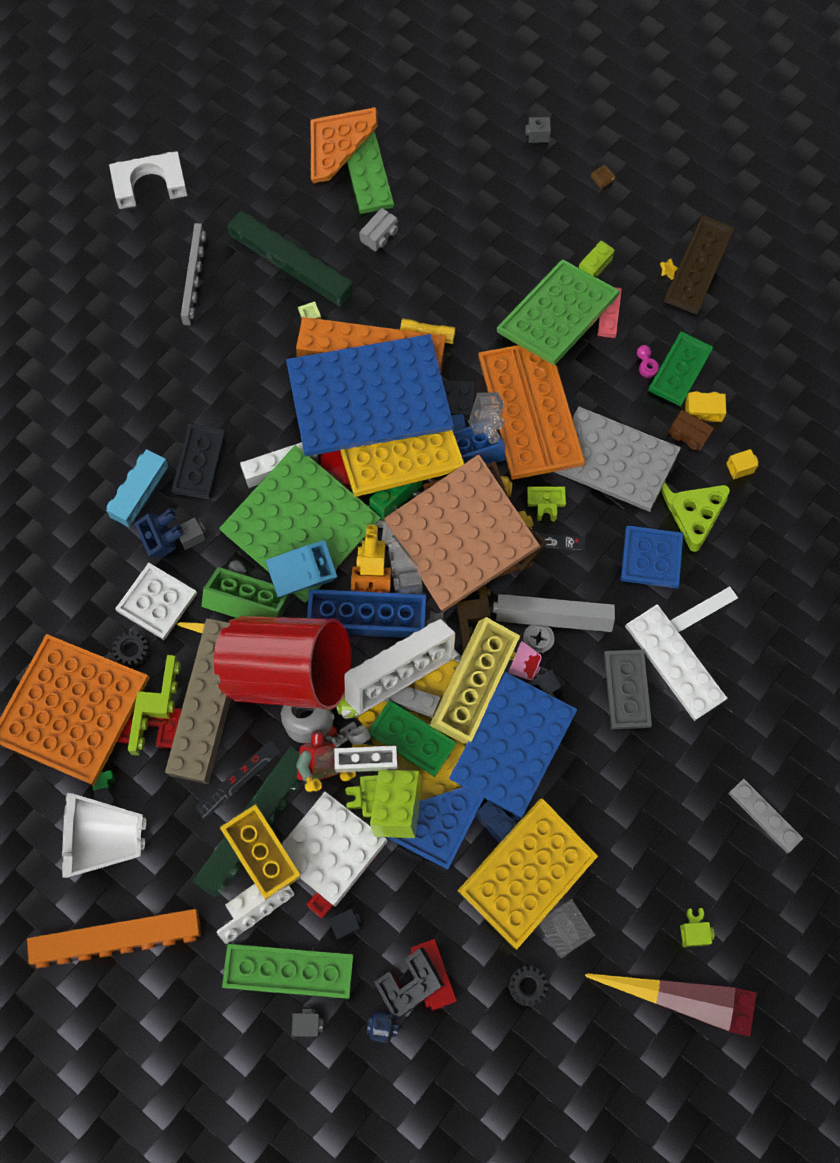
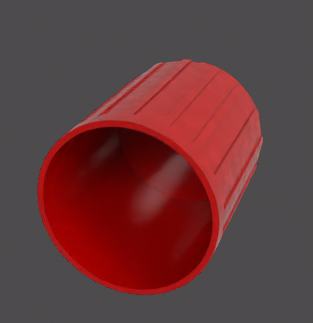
M239 616V618L230 620L229 623L231 624L227 628H222L215 645L214 674L219 675L221 684H218V687L226 697L238 702L325 710L335 708L345 695V673L351 669L352 655L348 633L339 620L327 618Z

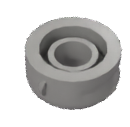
M283 706L280 713L282 724L287 734L293 740L300 743H311V733L315 731L323 732L324 737L331 729L334 720L331 709ZM305 711H314L307 718H299Z

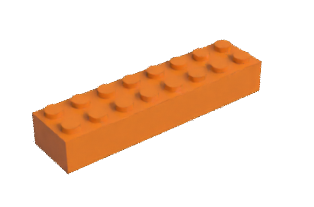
M302 317L296 351L297 357L428 334ZM431 334L441 374L445 336Z

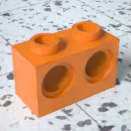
M353 567L351 591L390 593L391 568H384V575H360V567Z

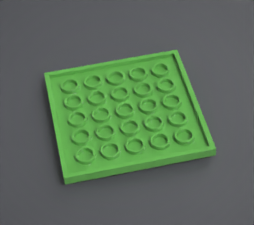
M294 445L219 530L268 572L266 560L325 540L334 569L336 570L365 538L367 525H376L381 520V517L360 499L354 497V494L309 456L305 457L304 452ZM322 585L315 586L309 589L318 590ZM309 589L293 593L304 604L308 602Z

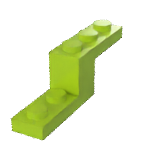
M167 655L161 693L137 691L128 751L131 755L140 756V750L144 749L145 738L142 737L143 731L148 726V719L146 717L170 719V713L174 712L175 702L172 699L173 693L177 692L178 687L175 679L176 674L180 673V662H178L176 656Z

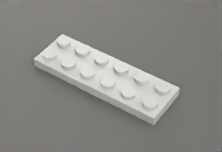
M658 604L626 624L627 630L640 648L644 650L646 656L694 721L727 699Z

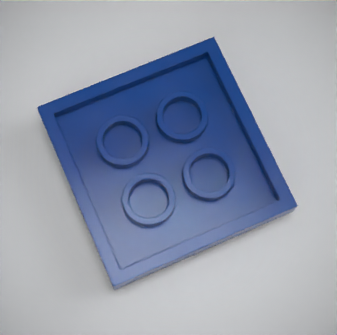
M627 525L625 529L621 581L678 588L683 533Z

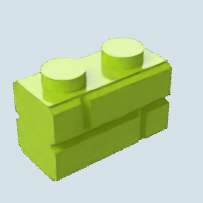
M600 241L579 264V269L597 278L612 261L615 250L605 242Z

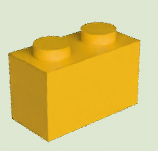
M698 391L688 393L685 400V412L701 421L722 422L726 415L725 394H719L718 392L701 393Z

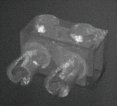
M498 392L477 393L469 418V424L473 433L486 434L491 444L499 441L500 436L497 430L503 428L505 423L501 417V413L504 410V401Z

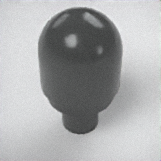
M238 560L230 562L228 570L249 576L247 574L248 570L242 562Z

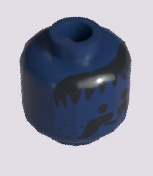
M376 1012L373 1017H369L367 1034H370V1039L373 1041L389 1043L392 1040V1036L397 1037L399 1024L395 1023L393 1015Z

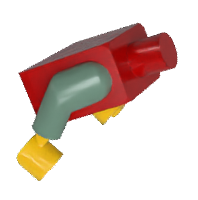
M320 731L312 732L311 743L300 747L299 759L296 764L298 769L297 779L307 781L305 789L308 792L320 790L322 788L321 779L339 774L335 770V745L323 741V732ZM356 772L340 773L342 781H348L356 776Z

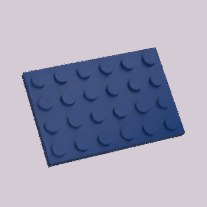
M505 672L487 706L472 742L468 741L449 780L522 818L577 709Z

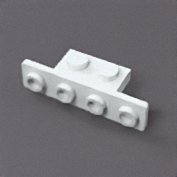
M255 884L225 905L234 919L217 930V934L225 944H228L263 917L269 915L281 904L287 902L294 896V892L288 886L265 901Z

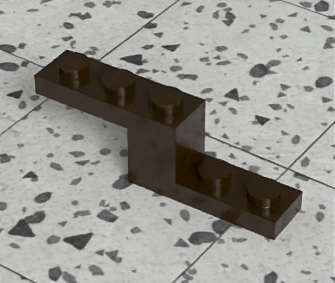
M486 584L477 589L478 599L459 601L457 603L456 609L463 653L473 634L471 624H478L485 617L490 619V616H493L492 604L488 603V598L491 597L490 587L486 586Z

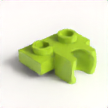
M565 487L527 488L528 507H537L538 521L542 520L544 513L550 514L552 521L557 519V507H565L566 505Z
M378 775L360 777V786L347 787L345 789L347 795H354L356 797L355 801L347 803L348 810L362 809L363 818H371Z

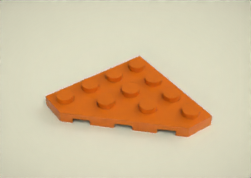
M376 107L311 120V180L313 183L330 180L378 127V111Z

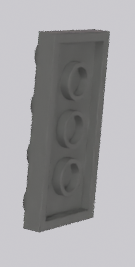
M644 650L605 651L604 660L611 729L651 728Z

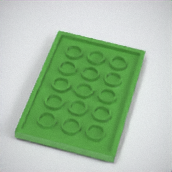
M562 259L497 327V333L550 364L555 365L620 294V290Z

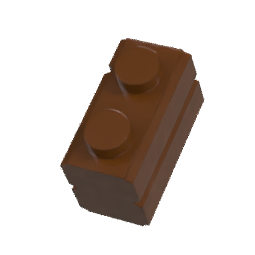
M681 410L672 424L669 434L675 440H682L687 443L691 449L701 451L714 427Z

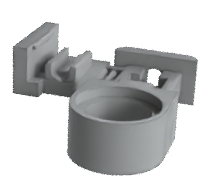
M351 722L340 730L341 734H337V737L325 736L328 742L335 745V748L348 741V739L352 744L360 745L371 737L365 726L361 725L357 728L355 722Z

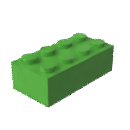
M218 567L204 587L202 607L239 618V616L283 617L288 608L290 594L277 597L273 584Z

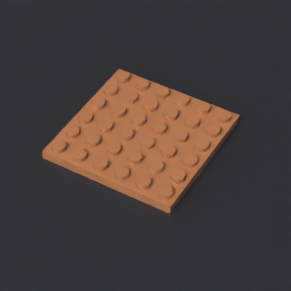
M477 455L384 518L442 612L540 548V545L480 455Z

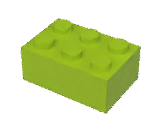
M379 770L370 827L375 837L415 838L423 785L419 771Z

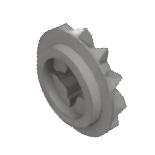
M530 625L524 632L523 641L537 653H544L552 647L554 634L548 626ZM539 632H541L540 635L544 641H540L536 645V639H533V637H537Z

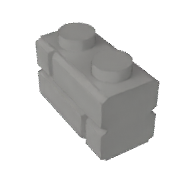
M383 208L380 209L360 231V241L374 251H377L380 247L383 248L390 235L394 236L398 231V219Z

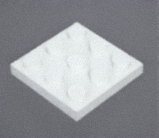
M148 563L115 610L165 640L197 595V592Z

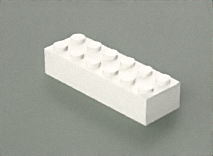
M439 619L434 623L428 624L422 630L414 632L403 641L397 642L389 649L383 650L377 656L366 660L358 667L350 669L345 673V700L360 715L449 662L454 656L455 632Z

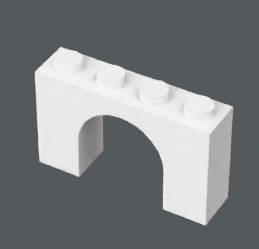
M178 151L109 164L119 209L136 206L133 187L137 179L146 174H157L166 180L170 199L187 196Z

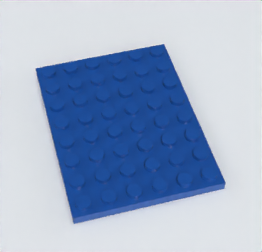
M431 334L286 359L305 457L454 430Z

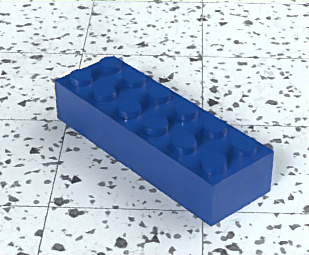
M309 589L307 618L339 620L345 627L348 635L408 638L414 632L425 628L426 595Z

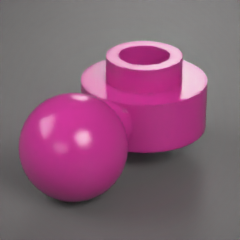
M642 345L637 349V356L643 360L639 366V372L643 377L651 378L658 371V363L654 359L649 358L651 355L650 347Z

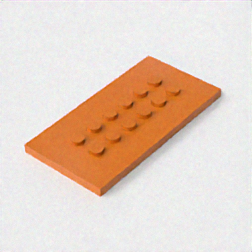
M520 345L479 352L478 357L498 432L505 444V457L511 480L584 466L585 460L556 364H550Z

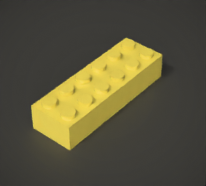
M487 617L478 622L430 723L431 727L463 744L468 743V741L472 742L520 638L518 634Z

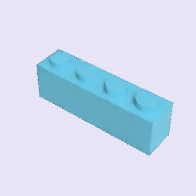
M147 449L144 454L138 457L136 466L127 475V480L119 486L117 495L107 505L106 511L110 518L128 527L131 526L169 467L165 458Z

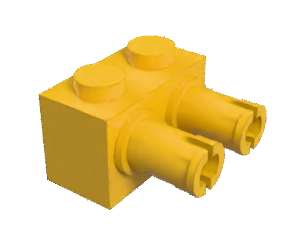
M367 525L365 540L362 541V547H358L357 567H360V575H384L385 541H378V527L376 525Z

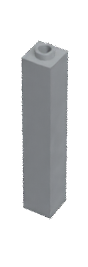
M499 594L498 602H494L493 613H496L497 622L612 632L615 620V608L611 604Z

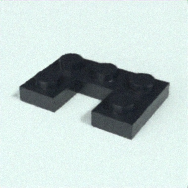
M424 948L418 949L405 959L415 978L406 986L402 987L394 970L387 972L374 982L395 1020L403 1017L445 986Z

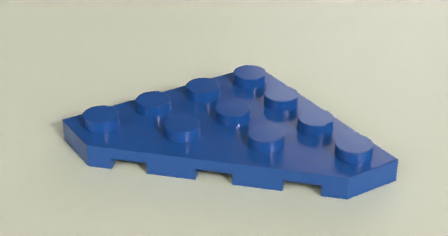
M462 787L420 801L415 838H386L449 869L484 798Z

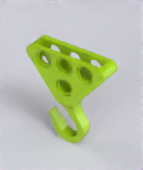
M664 483L661 492L691 551L696 552L700 550L727 502L730 491L727 486L722 485L673 493ZM711 501H718L719 504H713ZM690 507V508H692V509H694V510H693V511H688V510H686V508ZM707 515L711 517V519H705L703 518V516ZM698 530L703 534H696L694 531Z

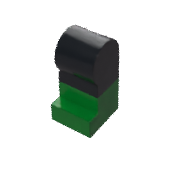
M111 770L100 773L93 786L96 801L116 806L117 801L112 795L110 784L116 780Z

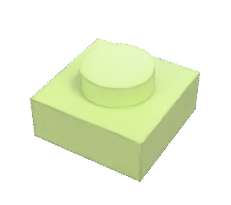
M315 302L298 307L301 318L321 319Z

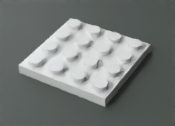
M324 792L281 845L300 873V879L336 907L384 847L387 839L385 837H375L368 824L328 793Z

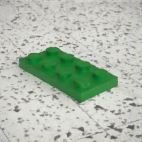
M680 332L648 391L681 407L713 347Z
M390 700L368 731L372 738L384 746H396L398 755L434 778L457 745L456 742Z

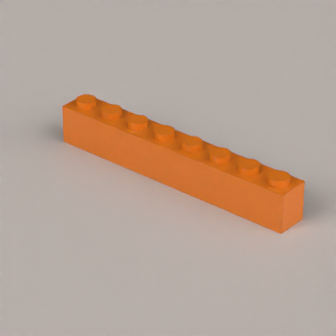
M193 909L27 938L29 964L36 965V968L49 967L51 962H57V965L70 963V959L78 958V961L90 960L92 955L97 954L100 957L112 956V952L121 951V954L134 952L133 948L142 947V950L155 948L154 945L160 943L163 946L175 945V941L183 940L184 943L194 942L196 937L201 936L199 911Z

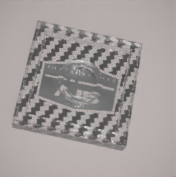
M572 899L548 914L539 923V927L559 958H562L595 936Z

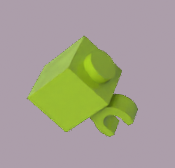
M702 908L698 909V917L693 916L692 909L687 910L690 924L680 926L683 947L710 945L712 940H714V930L710 927L709 922L700 923V920L704 917V910Z

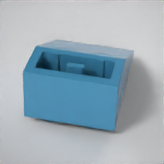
M325 540L266 560L277 597L326 584L337 578Z

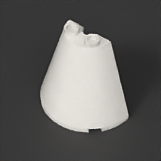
M73 793L66 794L67 803L64 811L62 847L63 878L140 856L141 850L145 848V838H141V830L146 828V817H142L143 815Z

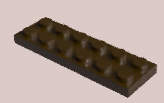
M703 215L701 216L664 302L694 314L698 313L734 231V227Z

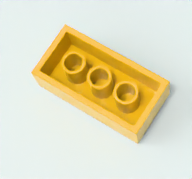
M256 804L220 827L265 901L301 878L300 873Z

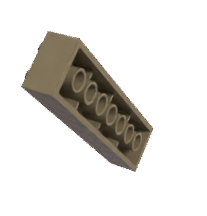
M206 618L165 773L172 777L205 784L210 782L231 698L226 697L218 687L221 681L219 675L214 674V651L222 628H227L231 623Z

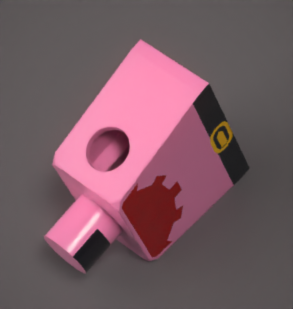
M519 639L502 676L506 672L528 683L534 677L537 678L546 673L547 670L538 666L542 656Z

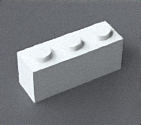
M396 746L334 749L336 773L397 770Z

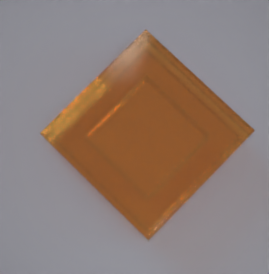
M604 165L592 172L591 178L600 188H603L615 180V175Z

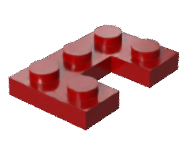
M174 708V712L170 713V719L146 717L148 719V726L159 727L156 740L157 747L172 748L182 709ZM134 709L117 742L129 744Z

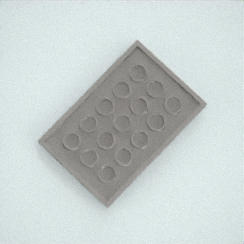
M578 407L572 420L585 465L555 471V473L650 512L681 447Z

